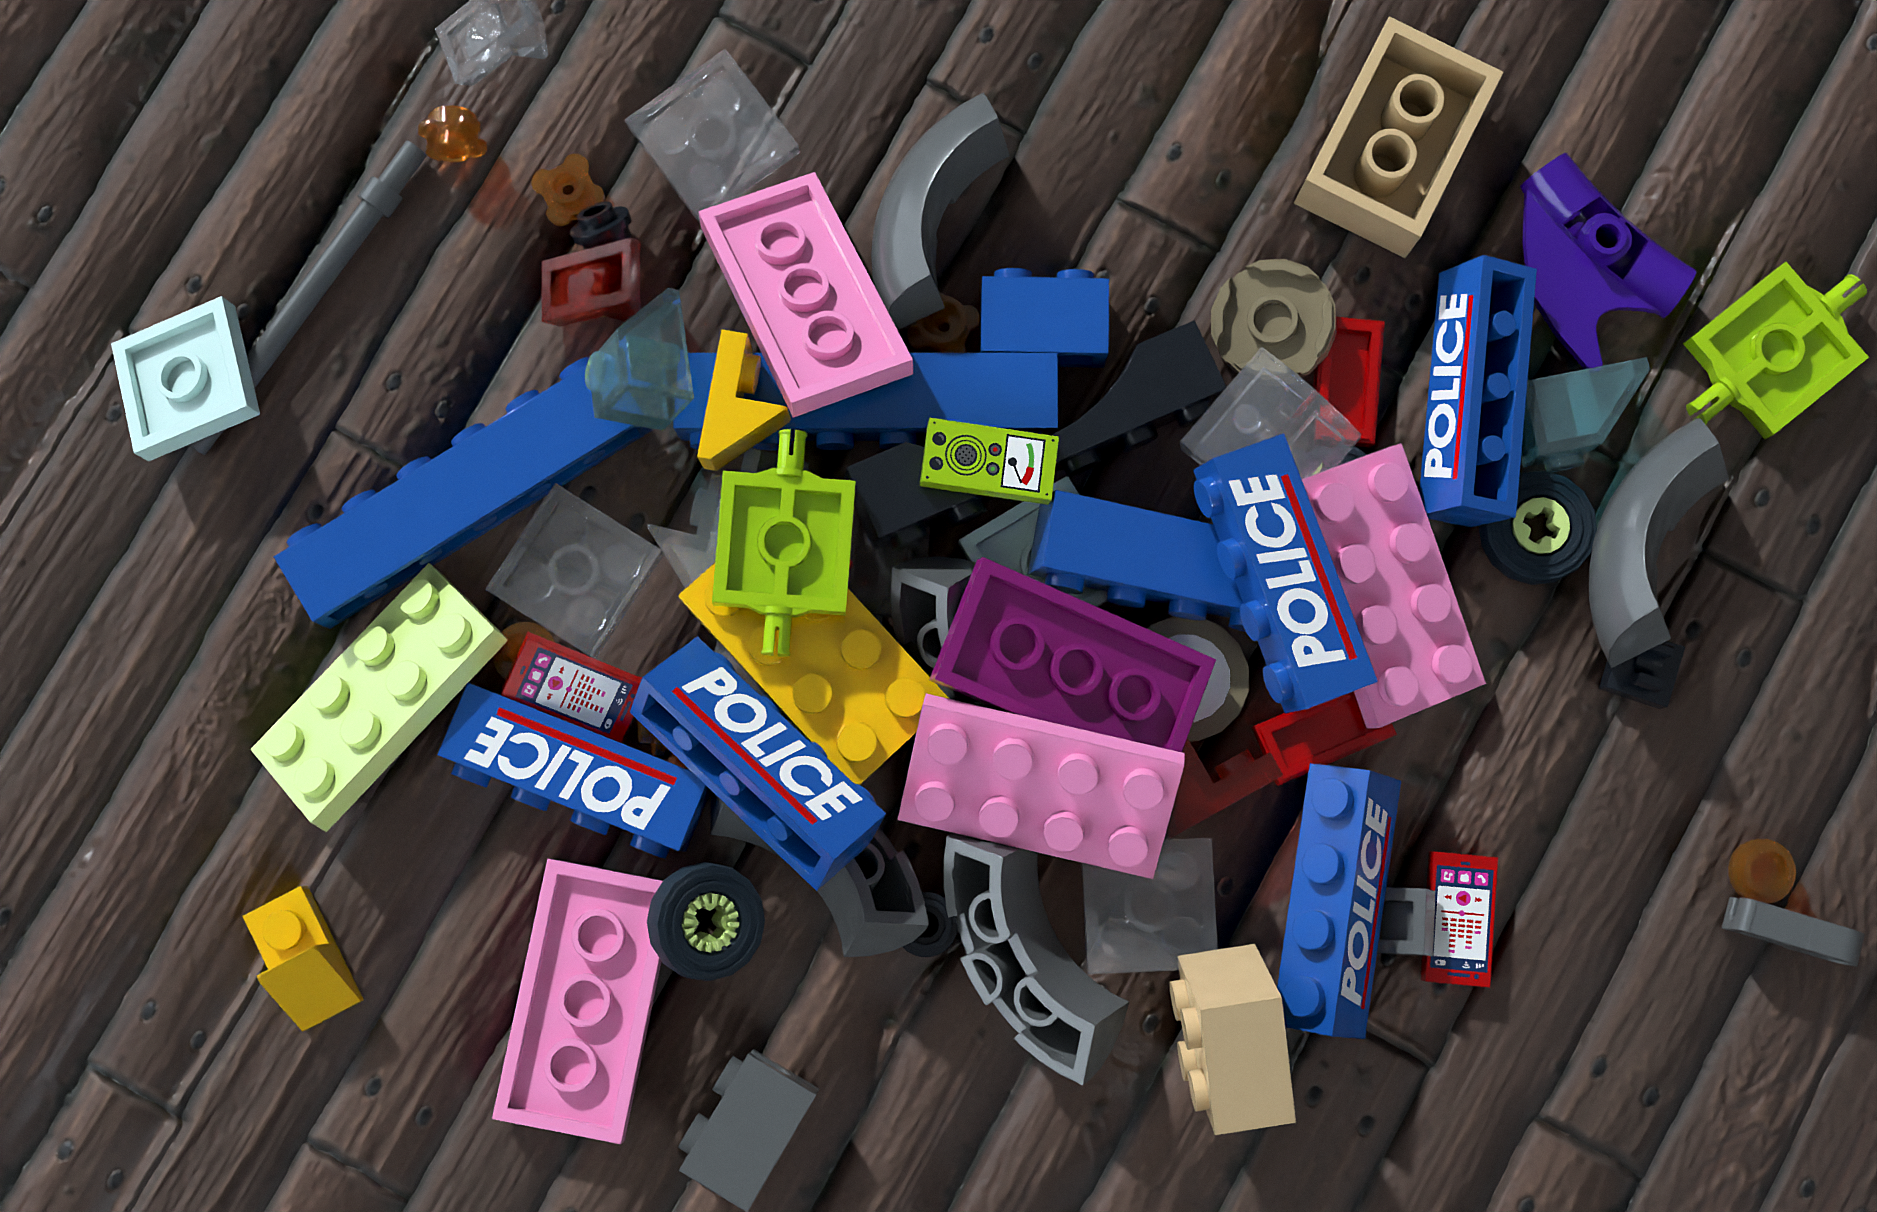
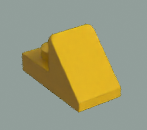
M721 330L697 458L704 469L719 470L785 426L791 420L786 406L743 399L744 393L755 394L761 366V356L752 354L753 348L746 333Z
M299 886L242 916L268 970L257 975L259 983L302 1032L364 1000L308 886Z

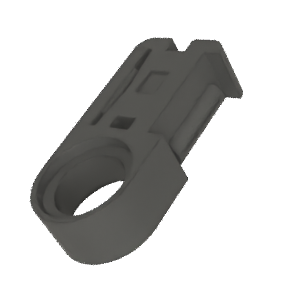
M1729 897L1722 924V929L1770 942L1820 959L1855 967L1858 965L1865 934L1859 931L1749 898L1738 899Z

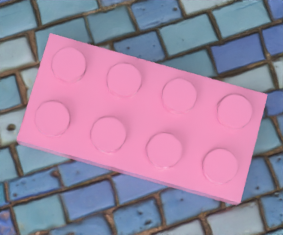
M815 172L698 211L701 229L793 418L913 375V359Z
M1402 443L1303 478V485L1378 680L1374 684L1354 691L1366 727H1383L1486 684Z
M925 694L897 820L1153 879L1183 772L1185 753Z
M547 859L492 1119L616 1144H622L625 1141L661 966V960L650 944L647 917L651 899L663 882L662 880Z

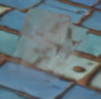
M469 0L435 28L455 84L474 86L511 56L537 59L548 57L544 21L536 0Z
M712 474L708 490L701 488L697 490L690 516V525L698 527L696 535L647 524L649 531L685 589L715 563L722 476Z

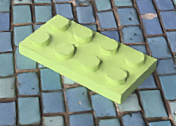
M428 563L250 750L310 823L327 832L501 649L508 639L440 571Z

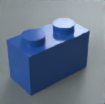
M1021 268L999 269L994 272V276H982L980 353H1057V367L1104 368L1109 348V279L1094 278L1092 271L1083 269L1062 270L1057 273V278L1032 277L1031 271Z

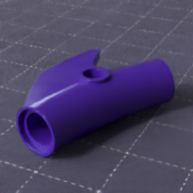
M1563 153L1535 172L1519 187L1524 193L1522 241L1525 266L1537 269L1534 304L1556 338L1588 374H1596L1603 367L1596 331L1597 321L1600 316L1610 311L1625 310L1653 313L1663 319L1681 300L1696 275V270L1661 247L1629 221L1591 183L1568 153Z

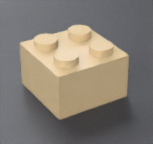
M1250 944L1178 956L1180 980L1170 981V994L1176 1021H1181L1185 1040L1177 1042L1183 1080L1189 1081L1195 1112L1206 1110L1215 1135L1296 1123L1282 997L1256 945Z

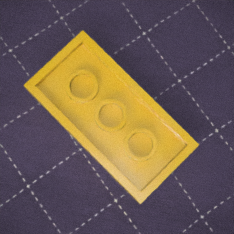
M715 563L678 595L681 602L806 739L820 745L827 754V758L855 784L861 785L917 733L925 694L950 699L936 683L929 680L930 677L849 589L847 590L846 616L809 613L796 618L792 617L790 656L778 657L779 630L775 632L774 656L761 654L765 615H761L749 608L713 606L712 595Z

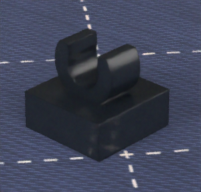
M1665 641L1613 668L1610 667L1607 661L1599 689L1657 709L1666 708L1671 698L1685 647Z

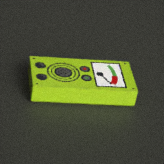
M929 418L920 486L1048 505L1052 500L1059 436Z

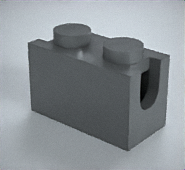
M755 1049L748 1053L743 1062L732 1056L712 1089L722 1096L710 1119L698 1113L678 1146L679 1149L688 1154L679 1169L680 1172L745 1212H748L819 1091L818 1087Z

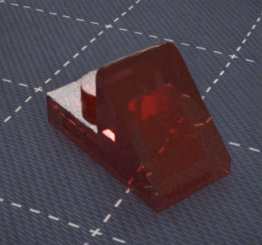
M628 238L542 261V322L561 327L605 316L631 324H640V240Z
M1186 739L1182 753H1185L1184 768L1164 839L1173 838L1283 776L1271 752L1254 759L1249 749L1242 751L1214 767L1220 778L1212 782L1193 746Z

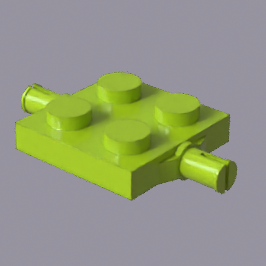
M1787 262L1777 267L1683 343L1706 370L1713 384L1694 401L1686 405L1688 414L1690 416L1711 402L1709 407L1695 417L1700 418L1706 425L1709 420L1730 404L1742 412L1764 439L1777 433L1869 358L1849 335L1843 317L1840 315L1867 294L1864 283L1843 297L1842 295L1860 281L1857 276L1848 274L1840 283L1823 295L1807 286Z
M791 429L779 431L777 468L758 473L723 471L712 604L713 606L749 608L761 615H765L761 654L774 656L776 630H779L778 657L790 656L792 617L796 618L809 613L846 616L856 481L824 479L803 470L807 433L800 430H795L793 455H789Z

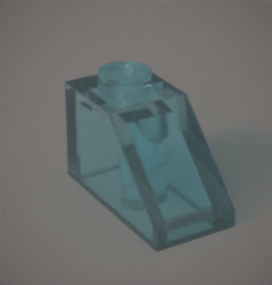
M667 288L617 328L604 345L590 356L585 370L586 387L591 390L594 418L664 431L694 399L679 290Z
M1647 357L1528 380L1521 452L1523 467L1544 463L1547 472H1558L1583 465V455L1604 442L1648 374L1650 367Z

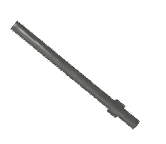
M405 141L378 179L371 176L357 195L362 200L248 353L247 359L254 389L382 216L389 219L403 200L399 193L427 157L425 152L410 141ZM224 430L191 443L189 446L205 456Z

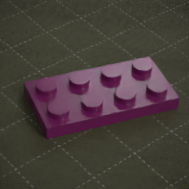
M982 557L976 561L929 680L1000 711L1182 752L1216 659Z

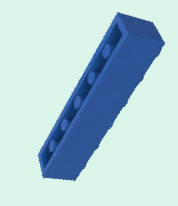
M674 353L673 428L681 441H690V448L698 450L717 353ZM752 353L753 355L761 356L759 380L755 394L744 393L743 399L772 403L788 408L762 353ZM910 353L913 359V375L794 418L789 411L790 422L753 446V448L778 450L779 431L791 429V441H794L795 430L804 431L807 433L806 441H816V447L823 450L854 448V441H879V447L888 450L905 442L917 445V441H925L929 418L1052 435L1058 429L1057 353Z
M605 354L596 360H593L592 357L577 360L560 373L561 381L542 393H539L538 390H531L516 397L506 406L507 414L488 426H485L484 423H478L462 430L451 440L452 448L432 460L429 456H425L408 463L396 474L398 481L378 493L375 490L362 492L342 506L341 509L344 514L324 526L320 523L306 526L290 536L286 542L289 547L273 557L312 622L331 629L417 576L428 563L432 566L653 431Z

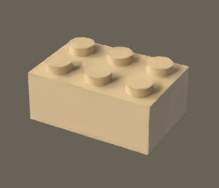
M1389 16L1294 204L1406 258L1421 238L1503 71Z

